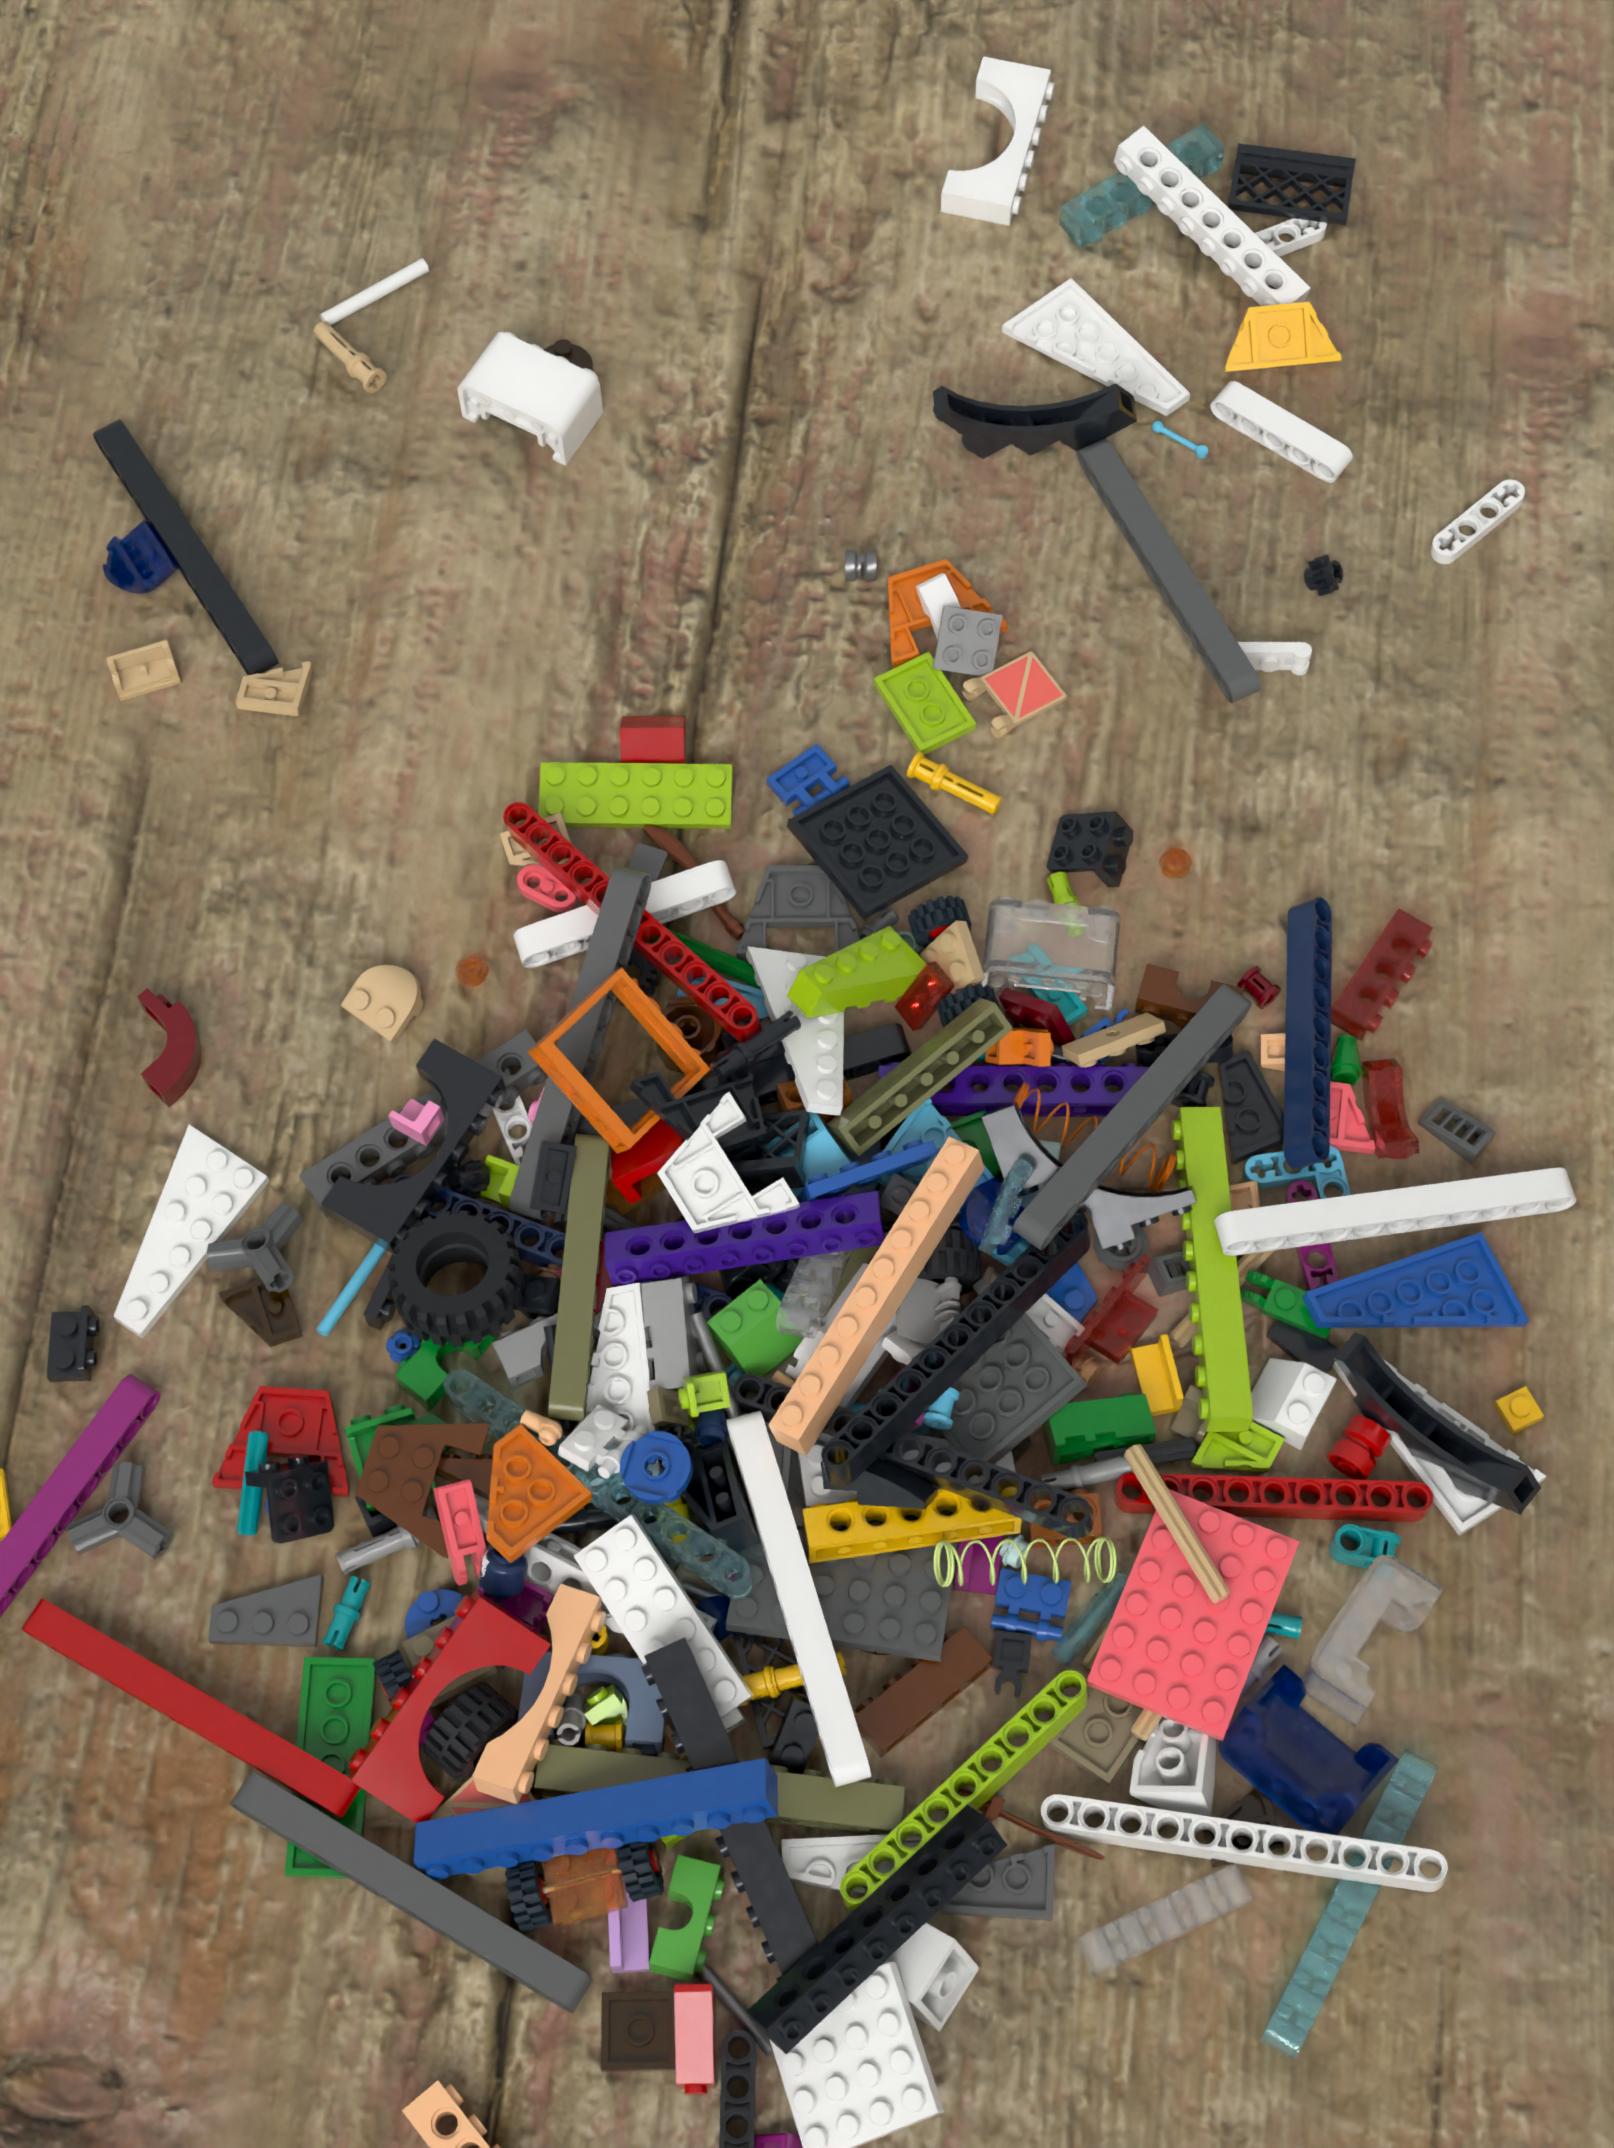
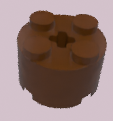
M680 997L672 1000L661 1013L669 1022L676 1024L681 1029L683 1038L692 1048H696L701 1052L699 1056L710 1068V1063L715 1061L718 1052L722 1050L721 1025L690 997ZM656 1042L658 1055L665 1067L670 1071L683 1073Z

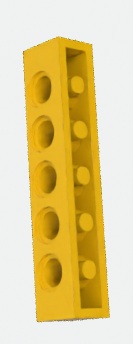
M1007 1487L1001 1492V1496L1012 1497L1017 1493L1015 1487ZM944 1489L937 1490L938 1496L926 1509L858 1505L857 1498L834 1505L818 1503L809 1508L802 1509V1527L809 1564L935 1546L940 1540L955 1543L1017 1534L1021 1531L1022 1519L986 1506L989 1508L988 1510H977L974 1506L984 1504ZM949 1510L954 1514L950 1516L941 1515L939 1511ZM907 1515H914L919 1519L915 1521H908L903 1517ZM872 1520H879L883 1522V1524L880 1526L870 1525L868 1522ZM837 1525H844L848 1529L845 1531H837L833 1529V1527Z

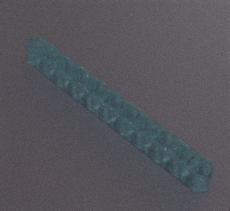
M457 1369L450 1372L444 1380V1388L452 1407L474 1423L490 1424L488 1432L499 1440L512 1431L508 1430L509 1427L520 1423L521 1417L526 1411L465 1369ZM463 1387L469 1388L465 1393L456 1394ZM495 1405V1408L491 1411L482 1412L485 1407ZM527 1429L539 1442H541L539 1440L538 1433ZM564 1435L555 1444L545 1447L562 1464L568 1461L558 1455L560 1444L567 1438ZM596 1463L588 1472L575 1464L566 1467L592 1493V1500L590 1501L592 1504L619 1522L631 1514L635 1515L656 1548L726 1596L733 1599H741L751 1593L754 1580L750 1566L744 1557L664 1503L648 1504L636 1499L626 1488L620 1473H613L606 1479L598 1473L600 1465ZM596 1478L604 1479L599 1485H589ZM620 1498H631V1500L624 1505L616 1504ZM649 1516L659 1517L654 1523H644L645 1519ZM684 1534L687 1536L683 1542H672V1539L677 1535ZM711 1553L716 1555L709 1562L699 1561L705 1554ZM734 1573L744 1574L743 1578L739 1581L731 1582L728 1580L729 1576Z

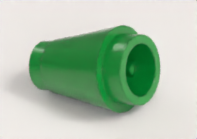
M1341 1035L1337 1038L1330 1065V1076L1333 1082L1350 1084L1352 1086L1358 1083L1363 1073L1357 1039L1352 1035Z

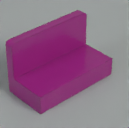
M1003 1536L976 1540H980L987 1547L992 1557ZM972 1540L959 1542V1558H961L964 1548ZM973 1543L969 1546L964 1556L962 1586L958 1584L959 1567L957 1563L954 1590L995 1595L997 1593L1001 1557L999 1552L1002 1545L996 1554L994 1562L996 1576L994 1586L990 1583V1561L983 1546Z

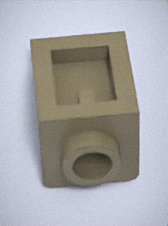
M659 1387L647 1391L652 1425L659 1426V1431L670 1424H682L684 1428L690 1427L687 1409H681L677 1391Z

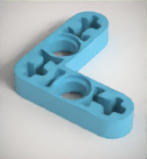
M1331 1145L1329 1157L1327 1158L1328 1161H1332L1330 1168H1325L1324 1163H1315L1312 1165L1311 1171H1308V1166H1306L1299 1173L1290 1174L1283 1168V1163L1286 1161L1284 1151L1252 1156L1247 1160L1243 1171L1245 1182L1257 1181L1259 1189L1291 1185L1293 1182L1300 1180L1313 1181L1319 1199L1327 1198L1323 1189L1330 1185L1338 1187L1342 1192V1196L1351 1195L1342 1156ZM1275 1162L1277 1163L1276 1172L1278 1176H1275V1170H1272ZM1255 1166H1260L1261 1171H1266L1264 1178H1259L1257 1173H1252Z

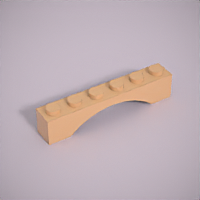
M563 1584L559 1585L546 1614L552 1638V1657L544 1688L534 1705L517 1724L503 1735L487 1743L472 1775L477 1791L514 1804H518L522 1794H527L532 1787L535 1765L538 1760L542 1761L547 1753L549 1746L548 1736L552 1728L556 1729L561 1722L563 1716L562 1705L567 1695L571 1696L578 1681V1676L576 1675L581 1663H587L592 1650L591 1640L595 1632L599 1633L602 1630L606 1619V1612L603 1610L600 1596Z

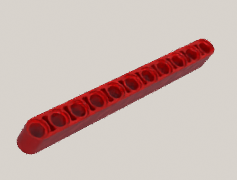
M515 802L507 806L503 813V820L513 840L599 915L610 878L527 804ZM521 820H526L524 823L520 825H515L517 822ZM543 839H548V840H547L545 843H543V844H540V845L537 844L539 841H541V840H543ZM563 859H569V861L564 864H558ZM592 878L588 883L580 884L582 880ZM644 910L633 947L735 1039L744 1042L759 1032L762 1027L755 1007L649 912ZM651 938H659L657 942L647 944ZM674 958H682L681 961L676 964H669V962ZM697 978H705L700 984H692ZM721 998L728 999L723 1005H715V1002ZM743 1019H751V1022L745 1026L737 1025Z
M42 1598L21 1627L22 1631L340 1819L344 1817L361 1787L353 1783L349 1777Z

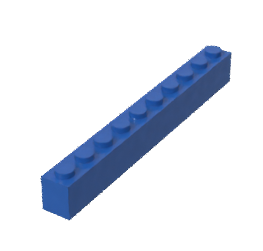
M762 1758L417 1822L414 1864L424 1875L432 1880H444L451 1875L462 1873L477 1874L484 1869L495 1867L511 1868L522 1862L533 1860L548 1861L555 1856L566 1854L582 1855L588 1850L599 1848L615 1849L623 1844L632 1842H653L660 1837L671 1835L687 1836L694 1831L710 1828L725 1829L729 1825L743 1822L759 1823L764 1821L765 1818L778 1816V1776L767 1759Z

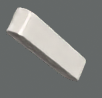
M1236 381L1228 382L1210 405L1212 413L1218 419L1325 482H1335L1353 459L1351 451L1343 443Z

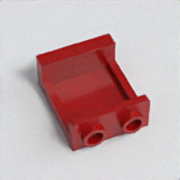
M661 1118L630 1149L617 1154L611 1147L612 1182L630 1204L642 1199L641 1179L659 1171L685 1141Z

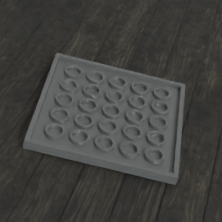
M791 1449L788 1490L786 1494L832 1645L835 1647L869 1652L876 1651L877 1653L941 1662L952 1583L948 1587H941L936 1581L934 1573V1551L936 1545L809 1564L802 1527V1509L806 1508L798 1453ZM949 1510L939 1511V1513L944 1516H950L954 1514ZM907 1515L903 1517L908 1521H915L919 1519L914 1515ZM872 1520L868 1522L870 1525L880 1526L883 1524V1522L879 1520ZM837 1525L833 1527V1529L837 1531H845L848 1529L844 1525ZM758 1533L759 1544L739 1551L726 1620V1630L790 1640ZM958 1542L950 1543L957 1551ZM943 1545L940 1556V1567L942 1578L945 1582L948 1571V1560L946 1549Z

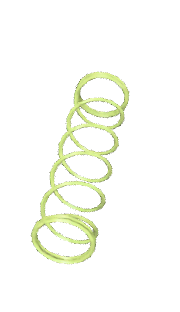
M1106 1536L1096 1538L1090 1545L1087 1554L1081 1543L1075 1538L1068 1537L1063 1540L1056 1554H1054L1051 1546L1044 1539L1036 1538L1027 1547L1024 1557L1018 1545L1011 1539L1001 1541L992 1557L987 1547L980 1540L974 1539L964 1548L961 1558H959L957 1551L948 1541L940 1540L934 1551V1573L938 1584L941 1587H948L954 1577L955 1554L959 1567L958 1584L962 1586L964 1556L971 1544L978 1543L983 1546L989 1558L990 1583L994 1586L996 1554L1000 1546L1008 1542L1016 1547L1022 1561L1021 1579L1025 1585L1027 1583L1026 1559L1028 1552L1034 1543L1043 1542L1051 1552L1054 1561L1053 1581L1057 1584L1059 1581L1057 1564L1059 1552L1064 1543L1074 1541L1079 1545L1084 1555V1579L1089 1583L1091 1572L1088 1559L1093 1545L1097 1542L1094 1552L1095 1570L1102 1582L1109 1583L1113 1580L1116 1573L1117 1555L1114 1543ZM1104 1541H1106L1110 1553V1570L1107 1578H1105L1101 1566V1550ZM943 1545L945 1546L948 1560L945 1582L943 1581L940 1567Z

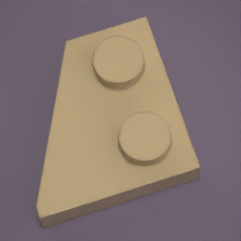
M302 662V668L286 672L281 667L264 674L256 673L243 676L236 698L237 709L299 717L313 671L312 662Z

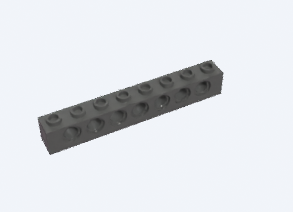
M527 1030L522 1031L476 1061L503 1077L506 1096L502 1104L513 1102L518 1098L520 1092L529 1086L541 1084L548 1076L528 1054V1051L536 1042ZM507 1068H520V1071L515 1075L504 1073ZM435 1089L415 1100L424 1106L428 1101L441 1107L445 1118L427 1146L393 1128L389 1118H387L299 1175L305 1188L326 1218L329 1216L326 1215L321 1203L340 1176L351 1177L350 1180L356 1183L379 1185L389 1177L393 1178L402 1174L407 1166L418 1158L424 1159L430 1156L435 1151V1147L444 1142L448 1127L447 1106ZM399 1140L408 1141L402 1148H393V1145ZM371 1158L379 1159L378 1163L372 1167L364 1166L366 1161Z

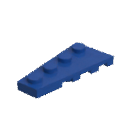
M922 1139L909 1142L902 1146L904 1151L893 1155L890 1150L883 1151L872 1156V1162L860 1166L858 1161L852 1162L839 1168V1174L828 1177L827 1173L813 1176L807 1180L808 1185L804 1187L796 1199L801 1203L814 1201L821 1196H824L825 1199L841 1196L840 1194L850 1190L849 1185L855 1184L856 1188H862L880 1180L883 1173H887V1176H893L894 1173L903 1172L931 1161L938 1154L934 1140L924 1144Z

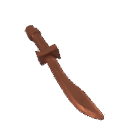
M644 826V830L662 850L667 851L668 856L682 868L689 870L698 866L683 844L671 833L656 826ZM723 903L709 907L725 926V930L731 936H734L736 940H740L744 933L742 923L732 916Z
M961 1787L957 1794L966 1797L973 1794V1792ZM995 1795L992 1800H988L978 1809V1811L984 1813L983 1816L988 1818L991 1823L997 1817H1001L1081 1855L1099 1860H1104L1105 1856L1092 1849L1042 1829L1002 1810L1001 1808L1005 1800Z

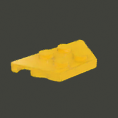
M1310 302L1247 308L1225 363L1224 372L1337 362L1342 359L1339 351H1336L1329 339V334L1325 327L1316 317L1317 314Z

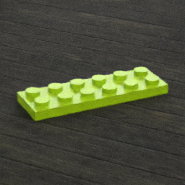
M540 762L538 815L546 818L561 812L566 827L644 828L645 825H652L659 828L731 829L732 764Z

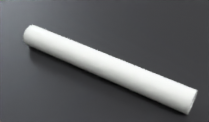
M423 258L321 313V320L327 321L330 326L428 273L427 263Z

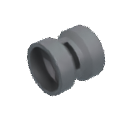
M845 550V582H855L858 578H864L867 582H876L877 550H867L865 553ZM861 562H864V569H861Z

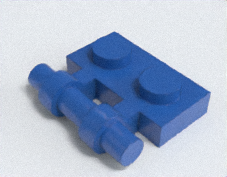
M815 744L766 778L767 786L786 807L795 800L801 804L792 811L794 816L851 786L845 776L836 781L830 777L837 772V765L818 744ZM820 784L823 790L811 797L808 791Z
M1001 1568L994 1606L1006 1608L1008 1613L1007 1616L993 1614L990 1628L1036 1636V1640L1046 1642L1047 1639L1061 1641L1063 1627L1050 1625V1618L1065 1620L1071 1582L1059 1580L1055 1584L1053 1578L1027 1573V1583L1024 1585L1021 1579V1572ZM1022 1611L1040 1615L1039 1622L1019 1619L1018 1613Z

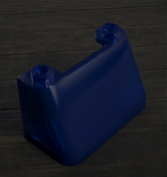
M1284 1664L1237 1715L1227 1729L1223 1741H1219V1752L1231 1767L1307 1831L1338 1835L1389 1774L1399 1759L1378 1743H1366L1357 1753L1300 1707L1306 1696V1686L1302 1679Z

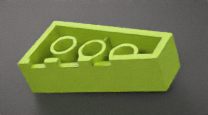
M888 926L801 969L787 996L810 1019L844 1012L846 1007H869L871 1002L884 1000L885 1003L896 1001L900 996L918 997L933 970L891 926Z

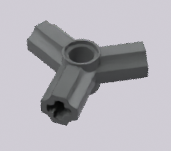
M281 1203L260 1228L249 1230L241 1239L209 1243L207 1255L210 1269L212 1272L252 1267L257 1272L268 1292L277 1291L281 1293L288 1289L295 1277L279 1251L303 1222L300 1213L296 1212L290 1205Z
M132 1462L113 1464L108 1502L105 1506L88 1516L66 1525L71 1542L79 1555L117 1537L126 1539L154 1559L163 1555L169 1547L174 1535L173 1532L139 1510L145 1474L144 1466ZM123 1511L129 1512L126 1521L118 1524L114 1523L115 1517Z

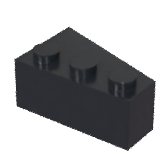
M727 1440L699 1450L692 1460L693 1473L690 1483L680 1496L726 1556L759 1544L760 1541L738 1462Z

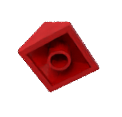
M622 716L620 724L621 763L685 764L686 716Z

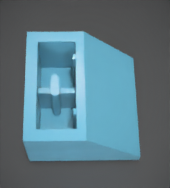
M813 1112L809 1113L810 1121L803 1163V1171L806 1175L805 1186L808 1185L807 1180L813 1176L827 1173L828 1177L839 1174V1168L852 1163L825 1121L818 1113ZM799 1122L784 1131V1133L788 1136L799 1126ZM778 1136L764 1147L770 1151L782 1139ZM789 1146L777 1157L794 1156L795 1150ZM804 1187L793 1188L791 1191L797 1198Z

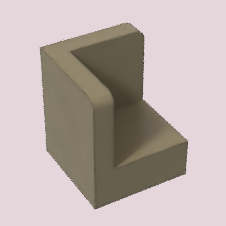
M1190 1385L1170 1431L1182 1438H1194L1196 1444L1201 1446L1208 1433L1205 1428V1419H1199L1198 1401L1199 1398H1202V1390Z

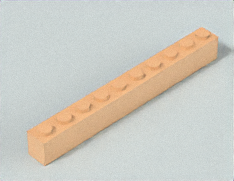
M948 1137L770 1421L769 1427L777 1442L807 1457L985 1168L978 1149Z

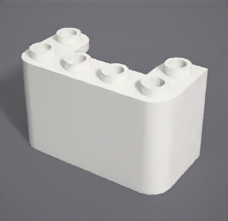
M498 332L457 389L462 417L476 423L480 416L487 420L492 414L536 435L540 446L544 447L546 443L551 446L555 451L553 460L565 466L603 414L601 388L598 377L592 370L582 369L570 363L564 357H556L544 351L536 344H528L518 339L510 332Z

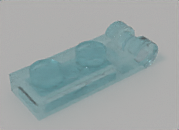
M1016 1161L1003 1180L978 1250L991 1255L998 1243L1003 1246L1006 1243L1012 1226L1008 1225L1007 1222L1009 1217H1015L1022 1201L1017 1195L1033 1173L1032 1165L1028 1161Z

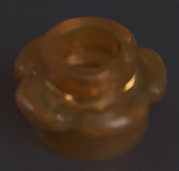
M1171 848L1161 856L1159 865L1163 868L1162 872L1165 876L1169 878H1183L1189 873V867L1192 865V862L1185 850ZM1173 863H1178V866H1173Z
M469 956L468 959H461L456 966L458 980L468 987L481 985L488 975L487 964L483 963L482 958L478 956ZM474 968V972H469V969Z

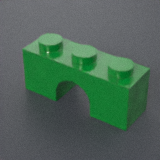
M488 1334L483 1337V1342L473 1344V1341L464 1342V1347H453L452 1343L446 1342L445 1346L434 1345L431 1337L428 1341L422 1340L421 1348L413 1357H406L397 1368L395 1377L399 1387L430 1412L453 1387L450 1376L440 1368L443 1358L451 1352L460 1351L477 1361L499 1337V1334L493 1337Z

